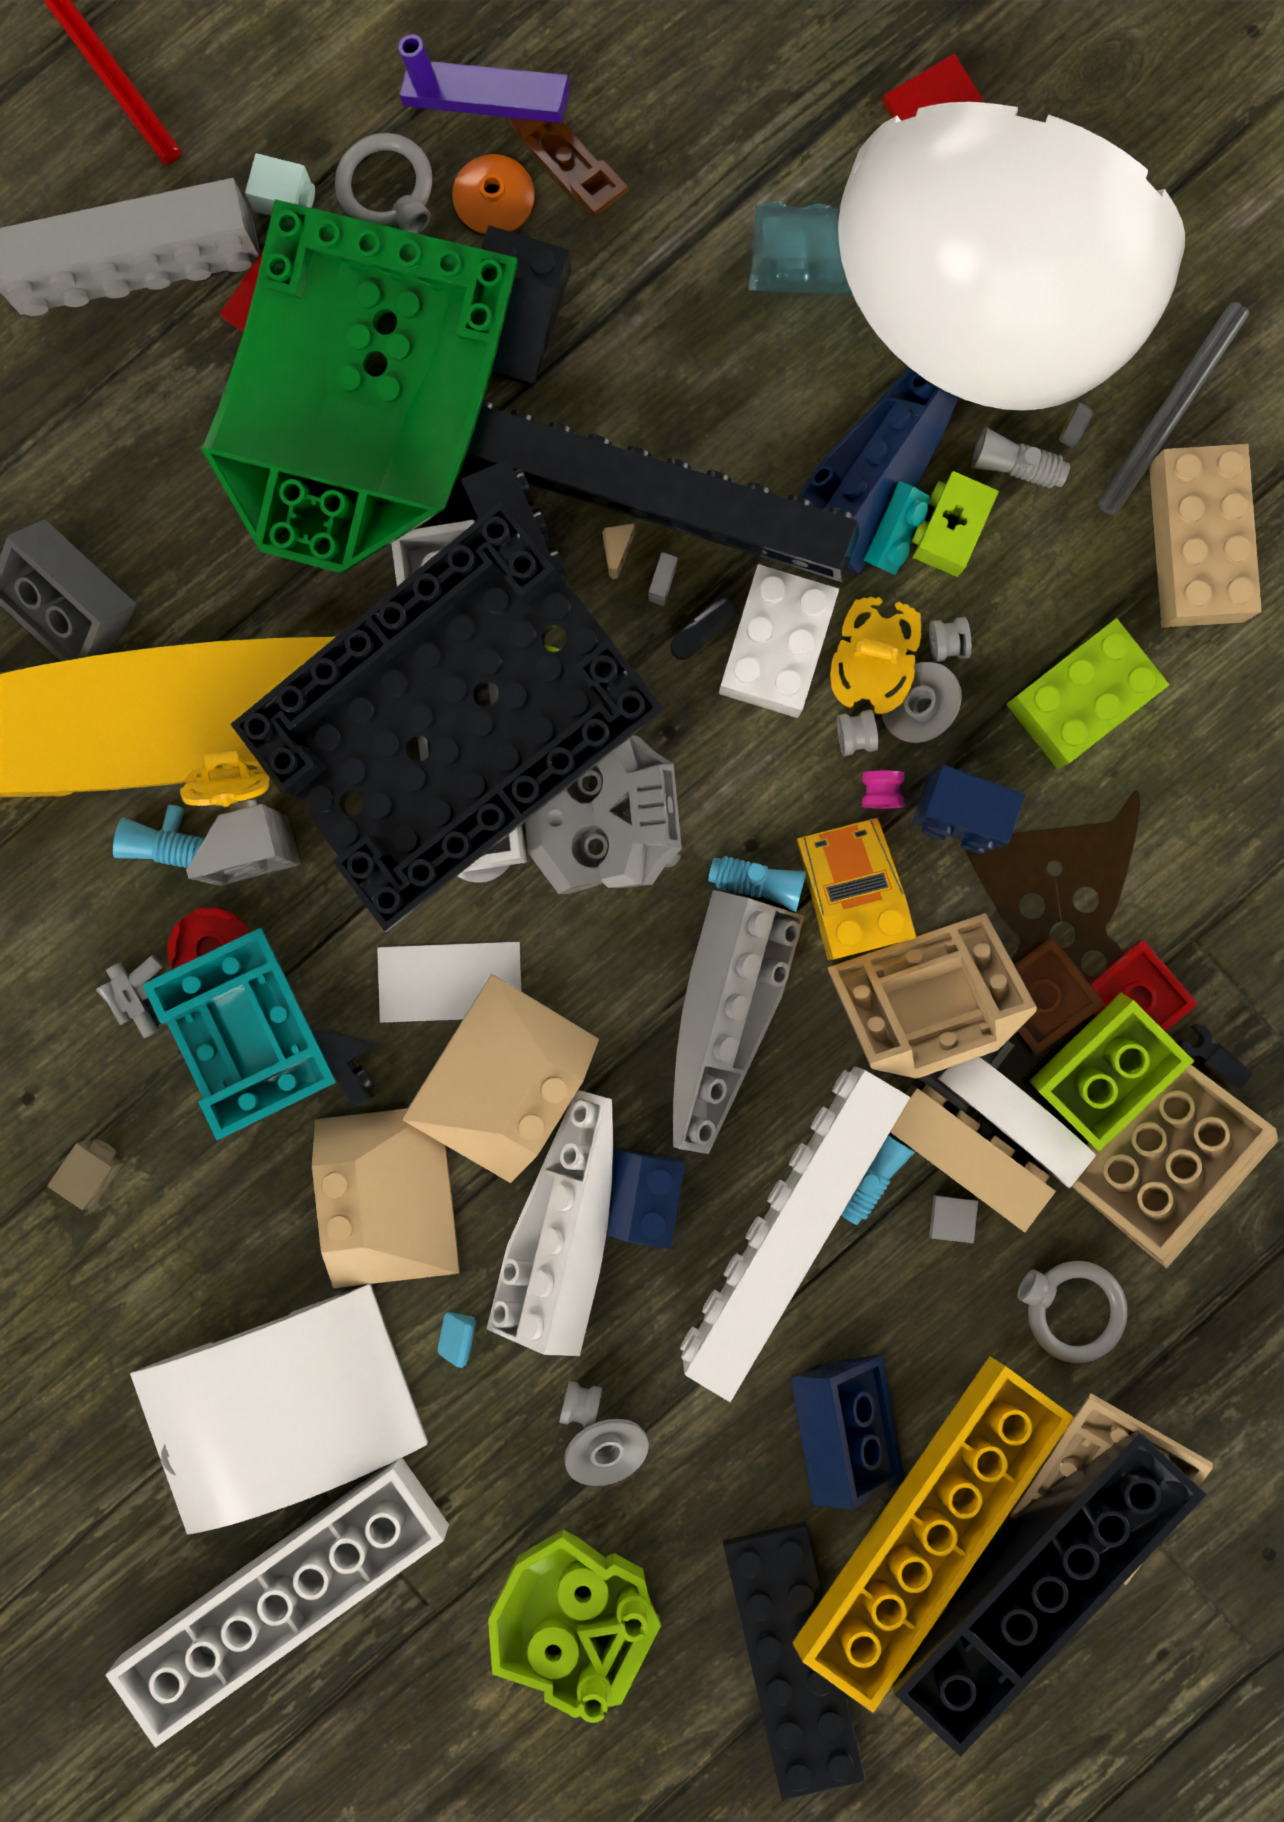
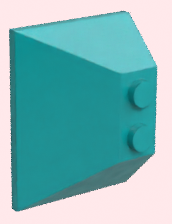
M262 928L142 984L161 1024H168L203 1097L198 1103L216 1140H220L336 1083Z

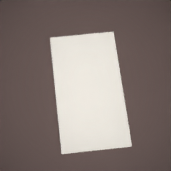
M520 942L377 947L380 1023L463 1019L491 973L521 991Z

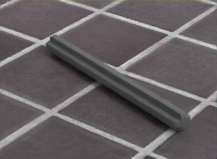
M1232 302L1225 309L1097 502L1098 508L1107 515L1114 516L1120 511L1248 318L1249 310L1239 302Z

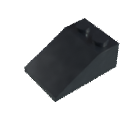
M488 225L481 249L516 257L519 260L491 374L535 386L571 273L570 253L568 249Z

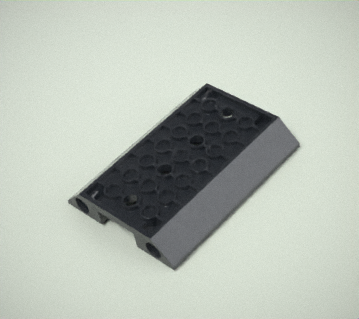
M500 501L230 725L280 792L295 797L339 856L333 861L335 866L382 929L388 932L665 709L546 555L504 503ZM553 629H562L567 635L565 646L556 652L548 651L545 647L546 635ZM485 684H495L499 692L497 701L489 707H482L477 699L479 689ZM427 738L431 745L430 755L425 760L417 762L411 756V746L415 740ZM358 791L364 798V807L360 813L351 816L345 809V800L350 793Z

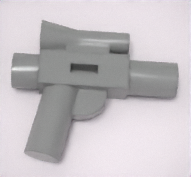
M151 955L131 974L125 971L122 963L111 966L106 970L111 981L96 989L108 1003L119 1025L130 1021L125 1013L127 1012L130 1019L133 1018L143 1038H147L159 1031L148 1012L150 1009L145 1002L148 997L142 984L148 982L150 978L164 967L154 955Z

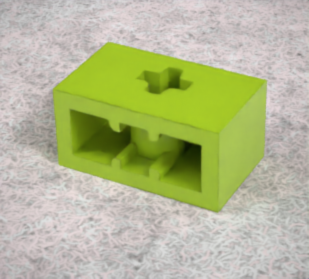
M954 471L951 472L945 483L938 481L928 505L934 507L929 521L924 520L917 527L911 542L918 545L912 558L959 577L967 566L999 491ZM949 516L956 518L954 530L947 528Z

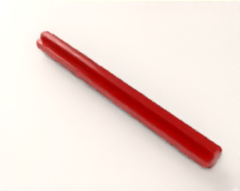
M43 0L161 162L166 166H170L179 160L182 155L179 146L71 0Z

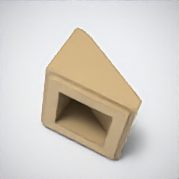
M634 524L608 527L602 531L608 573L612 579L619 577L635 535Z

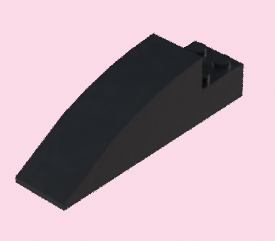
M1139 1430L1135 1431L1066 1477L991 1539L948 1602V1609L936 1620L893 1683L894 1695L961 1757L1207 1494Z

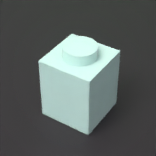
M256 153L245 195L254 212L271 216L275 199L311 208L315 197V186L311 183L304 165Z

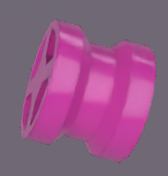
M881 770L862 773V782L866 785V795L862 798V807L874 809L904 807V797L900 794V785L904 782V772Z

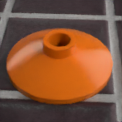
M488 154L473 159L461 169L453 185L452 198L455 211L461 222L471 231L485 236L488 225L512 233L523 226L532 213L535 191L529 173L519 162L504 155ZM489 185H498L500 187L494 194L485 191V188Z

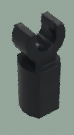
M1193 1024L1190 1028L1199 1035V1043L1192 1047L1185 1040H1179L1177 1044L1188 1055L1199 1057V1064L1231 1092L1241 1089L1252 1076V1071L1220 1043L1214 1044L1209 1029L1200 1024Z

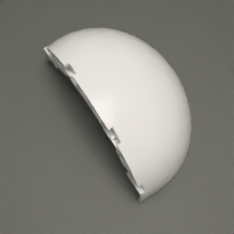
M951 102L918 108L915 117L903 121L896 116L883 123L859 149L844 190L838 221L840 254L848 284L866 320L888 348L909 368L944 391L980 405L1007 410H1035L1064 404L1100 385L1124 366L1144 344L1160 320L1175 288L1185 248V231L1179 212L1165 189L1158 190L1157 192L1146 180L1148 170L1122 149L1080 126L1048 115L1045 123L1016 116L1018 107L980 102Z

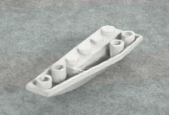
M581 1090L576 1092L506 1247L487 1330L543 1355L580 1356L600 1274L608 1227L613 1162L612 1099Z

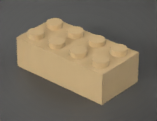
M1249 444L1163 449L1149 466L1161 628L1244 623L1262 612Z

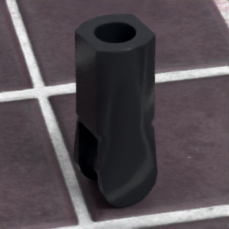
M722 594L699 614L693 622L675 636L670 646L672 655L678 660L691 658L708 641L710 642L740 615L737 608Z

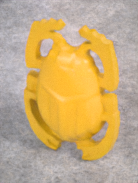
M863 597L861 600L855 599L844 620L842 637H851V642L841 640L837 652L834 653L830 672L831 688L837 700L845 707L851 709L854 706V702L863 698L864 700H870L875 707V714H886L902 704L914 680L915 656L906 655L907 649L916 652L920 645L921 613L916 612L914 608H910L908 604L897 602L895 603L896 610L903 612V614H896L886 619L880 616L877 609L871 607L879 606L883 602L880 597H869L868 599ZM871 613L870 618L858 629L854 628V622L860 614ZM900 620L906 621L911 627L909 639L904 638L901 626L899 625ZM839 663L843 664L844 676L846 681L849 682L850 689H846L842 684L839 674ZM902 677H906L903 686L895 695L886 698L885 695L898 685Z
M238 750L204 754L202 768L193 770L186 777V784L181 788L180 793L183 802L188 805H222L223 807H228L233 803L251 799L265 793L270 786L269 776L258 761L245 762L241 759ZM226 763L232 768L222 769V765L218 764Z

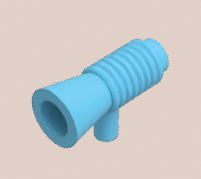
M168 805L160 831L122 817L114 836L113 856L114 858L153 859L157 863L188 868L205 838L179 833L185 810L176 805Z
M724 856L722 859L714 857L708 882L716 883V887L719 889L722 887L723 890H733L735 893H744L747 896L750 894L751 897L755 896L756 898L762 896L796 912L806 871L768 869L765 865L751 864L749 861H740L737 858L734 860L733 857L728 858V856Z
M889 1133L841 1216L856 1225L859 1224L861 1219H867L871 1209H874V1205L878 1202L877 1200L881 1198L884 1190L887 1189V1185L891 1183L890 1178L916 1151Z

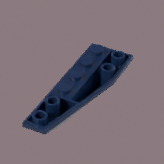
M908 368L829 452L799 494L800 497L809 500L812 503V507L828 511L829 508H839L851 513L854 517L853 519L858 520L860 535L847 571L860 574L867 563L863 560L899 481L914 487L917 486L939 444L959 398L927 381L911 368Z

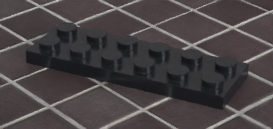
M805 1521L723 1540L782 1801L866 1781L845 1692L803 1663L792 1643L823 1599Z

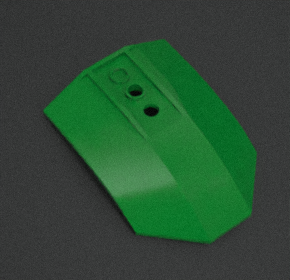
M275 199L245 329L219 408L203 447L200 446L260 552L343 574L445 509L462 469L485 396L516 274L518 258ZM386 313H394L397 318L395 330L387 335L380 334L378 330L379 319ZM373 353H382L387 359L386 371L377 377L370 376L366 370L368 357Z

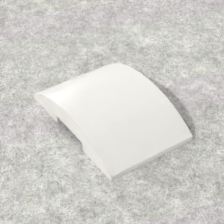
M371 1284L360 1286L293 1311L288 1316L213 1344L212 1342L130 1373L160 1459L164 1444L166 1445V1450L169 1454L167 1459L175 1475L170 1474L164 1465L163 1468L187 1534L232 1525L301 1502L371 1473L428 1444Z

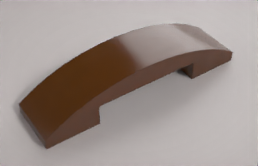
M505 117L531 154L567 195L591 215L598 216L629 192L628 186L603 159L598 162L563 121L562 123Z

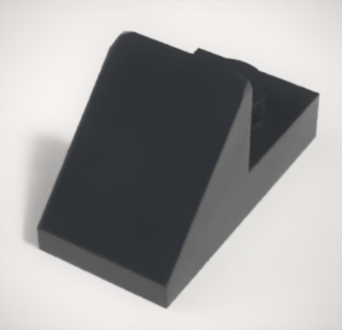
M326 1029L313 1032L330 1070L353 1108L375 1097L371 1091V1088L375 1086L371 1075L362 1064L357 1067L353 1060L380 1045L381 1042Z

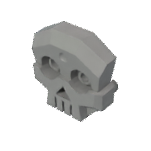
M634 735L525 821L528 854L558 894H571L605 884L608 888L653 885L664 867H673L679 862L681 855L677 853L682 847L674 764L654 752L640 737ZM595 776L598 780V785L595 790L591 791L589 781ZM629 808L631 811V817L624 814ZM601 840L604 848L598 855L594 847L595 843Z

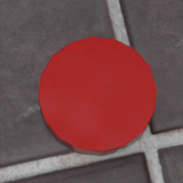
M199 908L187 914L183 919L181 918L174 925L168 939V960L171 967L175 969L250 933L248 926L234 913L221 908Z

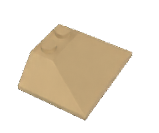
M986 913L917 936L915 939L903 941L828 967L829 975L871 1069L917 1079L998 1051L1036 1012V1005Z
M491 973L403 1115L402 1120L511 1183L538 1156L583 1083L599 1038Z
M408 1108L315 1119L312 1155L314 1192L321 1254L333 1288L460 1273L447 1148L443 1143L402 1120Z
M1090 1393L1012 1509L1010 1517L1013 1519L1017 1518L1066 1477L1137 1430L1198 1486L1201 1485L1212 1470L1213 1463ZM1136 1571L1123 1584L1127 1585Z

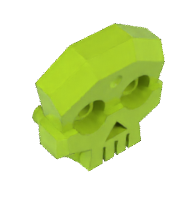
M564 1529L518 1555L489 1614L488 1625L492 1675L543 1691L544 1702L574 1718L581 1716L586 1722L597 1723L603 1720L605 1717L604 1712L607 1713L608 1707L622 1704L661 1627L659 1614L656 1613L648 1595L643 1568L615 1553L605 1558L582 1539ZM580 1586H586L590 1589L591 1593L587 1597H580L576 1594L575 1590ZM610 1635L603 1648L598 1636ZM554 1644L560 1647L561 1652L558 1655H550L546 1648Z

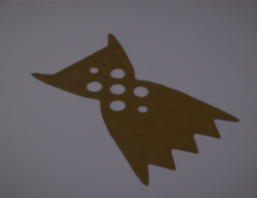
M1138 790L1131 794L1113 822L1012 833L1009 844L993 851L986 850L984 855L965 850L998 912L1009 927L1020 937V946L1011 960L1013 964L1048 940L1052 927L1056 923L1061 922V920L1062 922L1072 924L1076 931L1074 943L1062 949L1066 951L1068 957L1088 983L1095 976H1089L1082 970L1081 959L1086 952L1091 950L1102 952L1106 957L1107 967L1124 953L1118 944L1108 936L1106 925L1118 906L1134 848L1140 814V795ZM1051 861L1060 862L1063 867L1062 873L1056 877L1051 876L1047 872L1048 863ZM1090 887L1098 893L1099 904L1093 912L1082 913L1074 906L1073 896L1079 888ZM1036 893L1044 899L1045 911L1037 919H1028L1020 912L1019 903L1026 894ZM1092 1014L1037 1055L1017 1031L1009 1039L1014 1044V1047L996 1070L1051 1114L1054 1106L1038 1092L1029 1080L1096 1016ZM982 1115V1137L987 1139L997 1126Z

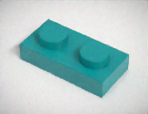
M899 481L863 561L896 575L899 567L906 561L909 555V545L917 527L926 518L928 503L931 497L914 486Z

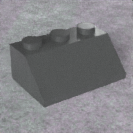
M45 519L7 536L0 556V605L60 661L103 655L125 632L136 603Z

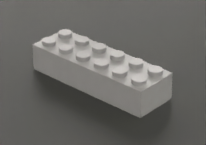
M228 178L0 228V293L20 315L38 316L47 313L50 308L59 306H84L91 299L105 296L108 298H121L127 296L130 291L142 288L163 289L174 281L184 279L192 281L204 280L210 277L211 273L225 270L232 272L245 271L251 268L260 255L253 216L234 178Z

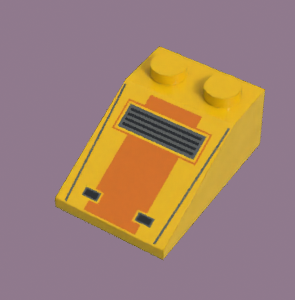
M878 818L796 839L828 960L916 938L906 896Z

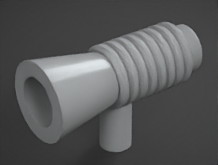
M985 427L976 443L971 460V468L1008 472L1009 476L1020 477L1022 480L1025 479V481H1031V483L1052 488L1054 485L1058 487L1064 485L1069 474L1070 463L1063 461L1061 455L1057 456L1055 453L1052 454L1051 452H1046L1033 446L1030 447V445L1023 443L1018 445Z

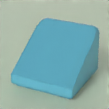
M446 1312L444 1315L438 1353L456 1367L463 1368L468 1362L477 1322L475 1317L453 1312Z

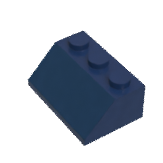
M871 1355L820 1364L790 1377L808 1482L814 1506L854 1510L903 1483L905 1478L883 1355Z

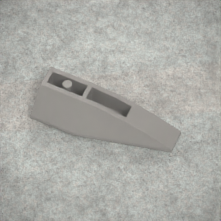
M713 890L690 971L681 1016L673 1098V1147L709 1154L783 996L804 920L803 915L750 898Z

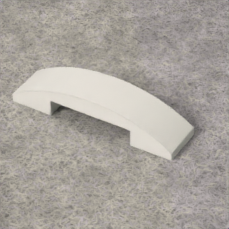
M980 1057L946 1068L937 1078L964 1102L974 1107L1032 1155L1035 1161L1068 1188L1074 1184L1096 1157V1154L1060 1121Z

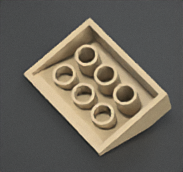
M1190 1065L1100 1152L1090 1142L1086 1145L1096 1154V1157L1071 1187L1167 1269L1278 1141L1277 1131L1275 1127Z

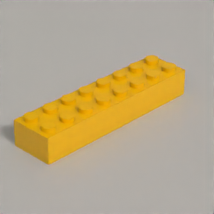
M989 1356L792 1642L802 1662L874 1713L1061 1438L1074 1416L1005 1365Z

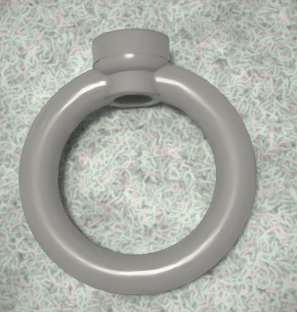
M377 133L360 139L345 152L336 170L335 191L340 206L349 217L392 228L399 227L401 230L417 234L423 231L429 224L431 213L425 205L432 189V170L427 156L416 143L399 134ZM378 151H394L402 154L412 163L416 174V183L412 194L401 197L394 204L392 210L387 212H376L364 208L355 199L351 188L352 176L358 164L368 155Z
M1070 1261L1053 1267L1045 1274L1032 1269L1025 1275L1019 1286L1017 1296L1020 1301L1029 1305V1324L1035 1339L1047 1353L1059 1360L1070 1363H1087L1097 1360L1110 1352L1124 1333L1128 1317L1124 1291L1116 1278L1097 1264L1086 1261ZM1072 1278H1085L1098 1284L1106 1293L1110 1304V1318L1106 1329L1095 1341L1082 1346H1072L1058 1340L1051 1333L1045 1315L1046 1308L1051 1305L1056 1296L1057 1286Z

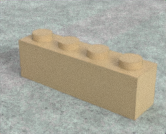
M911 1084L905 1093L910 1099L890 1132L1023 1232H1026L1056 1192L1046 1184L1050 1176L1030 1161L1027 1162L1025 1167L1021 1166L1011 1158L1015 1150L995 1135L990 1142L977 1133L981 1126L978 1122L961 1110L954 1116L942 1107L947 1099L928 1085H925L921 1091Z

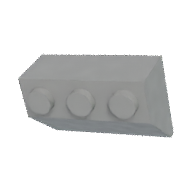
M246 800L230 805L231 812L218 815L186 871L188 879L223 886L301 865L289 816L266 806V804L258 805L256 800Z

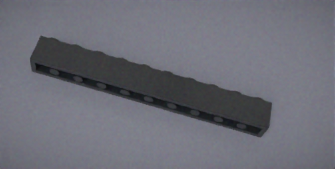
M483 400L463 464L483 470L509 459L514 472L522 469L530 485L843 582L860 535L858 520H854L851 513L839 508H829L828 511L812 507V503L809 500L796 495H789L787 499L771 494L772 491L769 488L757 483L750 482L747 486L733 483L729 476L718 471L708 470L706 474L691 470L689 464L679 459L668 458L666 462L652 458L648 451L636 446H628L627 450L613 446L610 440L597 434H589L588 438L573 434L571 428L558 422H550L549 426L534 422L535 419L522 411L511 410L510 414L498 411L493 404Z

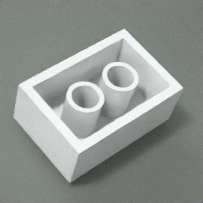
M758 564L718 694L798 718L805 704L839 589Z

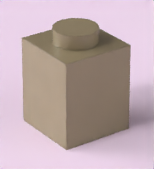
M99 1139L82 1141L75 1144L47 1187L79 1209L84 1210L97 1204L124 1162L115 1157L116 1150L109 1144Z

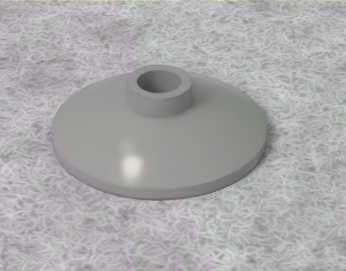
M934 662L915 664L914 680L906 698L899 707L891 712L882 714L883 722L887 729L900 740L910 743L931 740L942 734L953 723L959 712L962 698L959 681L948 668ZM902 677L898 685L892 691H889L885 697L889 698L895 695L903 686L906 677ZM931 703L929 708L926 711L922 712L923 707L926 704Z
M624 1419L600 1421L583 1429L572 1439L565 1452V1466L569 1475L581 1484L589 1486L613 1484L625 1479L641 1466L647 1456L649 1443L644 1430L632 1421Z

